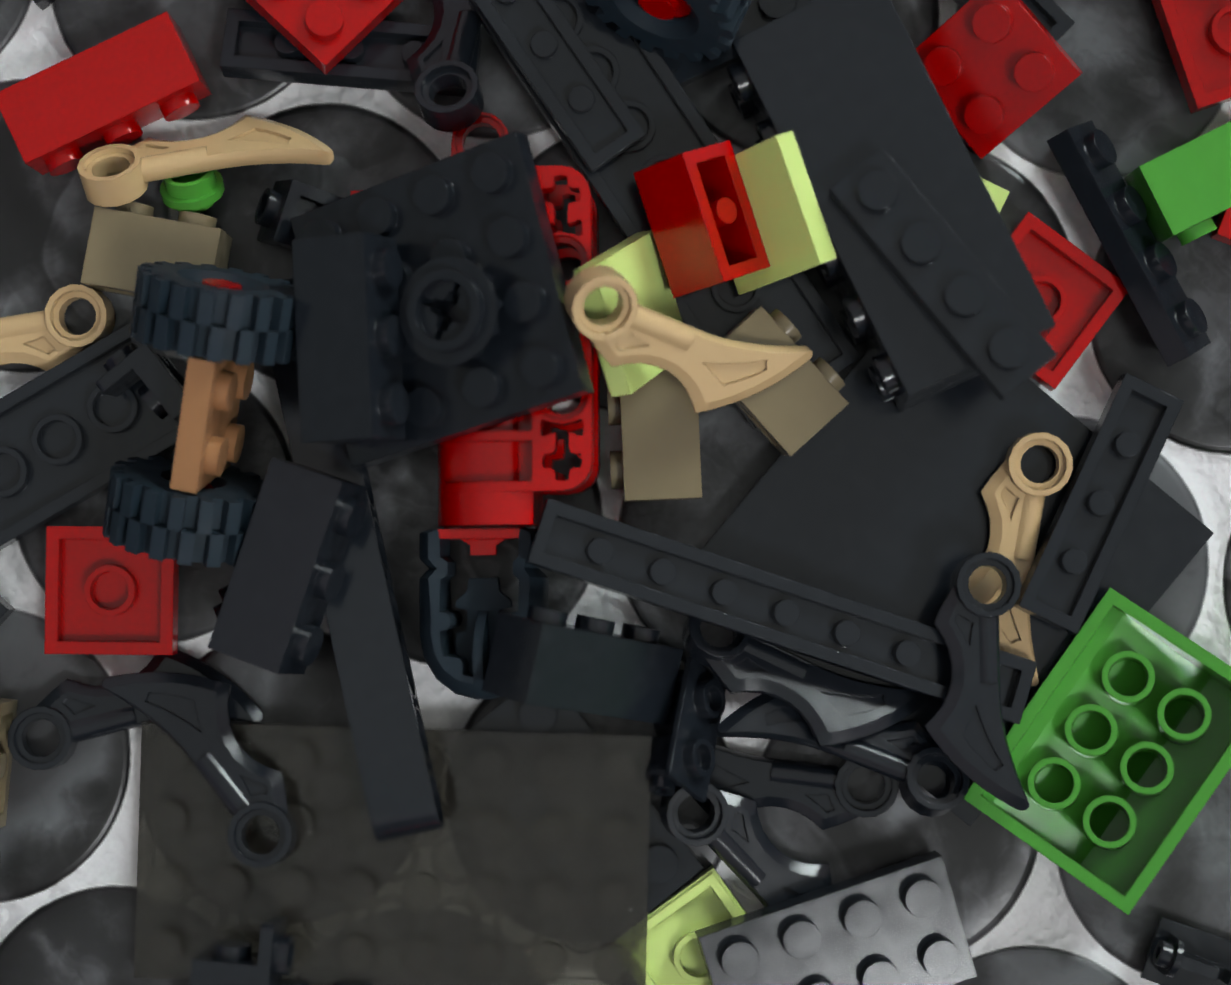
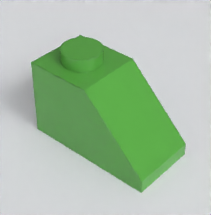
M1231 121L1137 167L1124 177L1127 185L1133 187L1143 199L1147 210L1145 220L1157 242L1162 243L1177 236L1181 246H1184L1216 230L1217 227L1212 218L1231 207Z

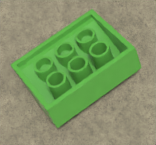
M1110 587L1023 711L1020 725L1014 724L1006 735L1015 769L1030 804L1029 808L1019 811L995 798L976 783H973L969 788L964 800L1129 915L1231 768V666Z

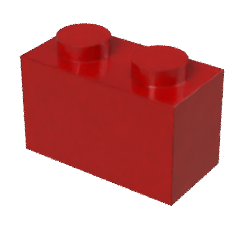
M730 140L678 154L633 173L673 298L770 267Z

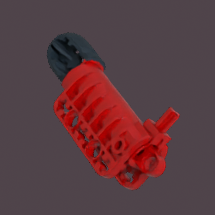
M482 112L480 117L471 126L453 132L451 156L465 151V139L475 128H492L499 134V137L509 134L501 119L491 113ZM562 165L535 166L556 247L562 245L569 246V248L557 250L560 263L566 260L579 261L582 266L599 255V215L597 205L591 196L589 184L584 176L572 167ZM566 180L568 184L556 185V181ZM352 190L350 191V195L363 190ZM569 198L575 199V201L568 204L567 224L569 228L575 226V234L565 232L562 222L556 219V211L562 210L564 200ZM571 279L568 280V281H565V282H566V286H567L568 283L571 281ZM579 330L594 392L582 396L581 402L575 410L567 414H557L554 412L553 406L438 444V526L443 527V529H430L419 533V559L429 568L420 577V639L424 659L435 678L457 695L474 699H495L501 697L482 691L499 612L512 607V600L501 591L499 578H469L467 592L456 600V608L467 610V630L456 633V653H454L451 629L461 625L462 616L458 611L451 610L450 579L456 575V562L450 558V540H462L470 545V555H497V545L508 539H518L519 557L513 561V575L519 579L518 611L511 614L526 617L529 605L549 608L548 577L539 567L525 563L536 529L524 527H537L543 508V496L584 493L593 487L599 477L600 361L592 341ZM554 428L569 432V450L582 460L581 467L570 469L568 480H566L565 475L556 472L553 468L554 461L564 460L566 456V440H557V433H552ZM582 430H583V434H582V435H577V434H575V433H571V432H577V431H582Z

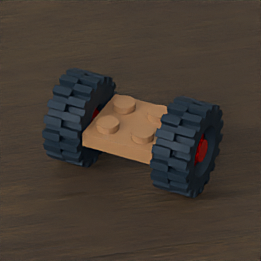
M154 261V264L145 262L138 266L129 329L130 337H136V341L141 344H153L152 348L176 351L177 355L188 357L174 460H168L162 456H148V460L140 457L128 458L127 462L119 460L114 463V466H111L102 530L103 536L109 537L108 542L114 546L125 545V551L135 555L144 552L149 554V559L163 561L166 558L174 559L180 565L192 566V562L203 563L206 567H220L221 563H227L233 567L236 565L264 480H260L261 476L253 472L241 473V468L231 466V462H238L245 439L244 425L237 424L240 399L247 400L254 378L253 362L262 366H273L274 362L288 364L290 360L295 361L297 359L294 285H289L290 282L282 279H270L268 275L260 273H246L242 269L231 267L224 269L218 268L216 265L203 263L201 265H193L189 262L175 261V264L166 261Z

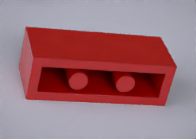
M166 11L1 90L0 112L25 164L42 175L49 172L51 176H59L77 169L79 160L86 153L98 147L109 144H130L142 136L143 131L141 128L163 117L166 121H175L192 114L200 107L199 100L212 93L181 28Z

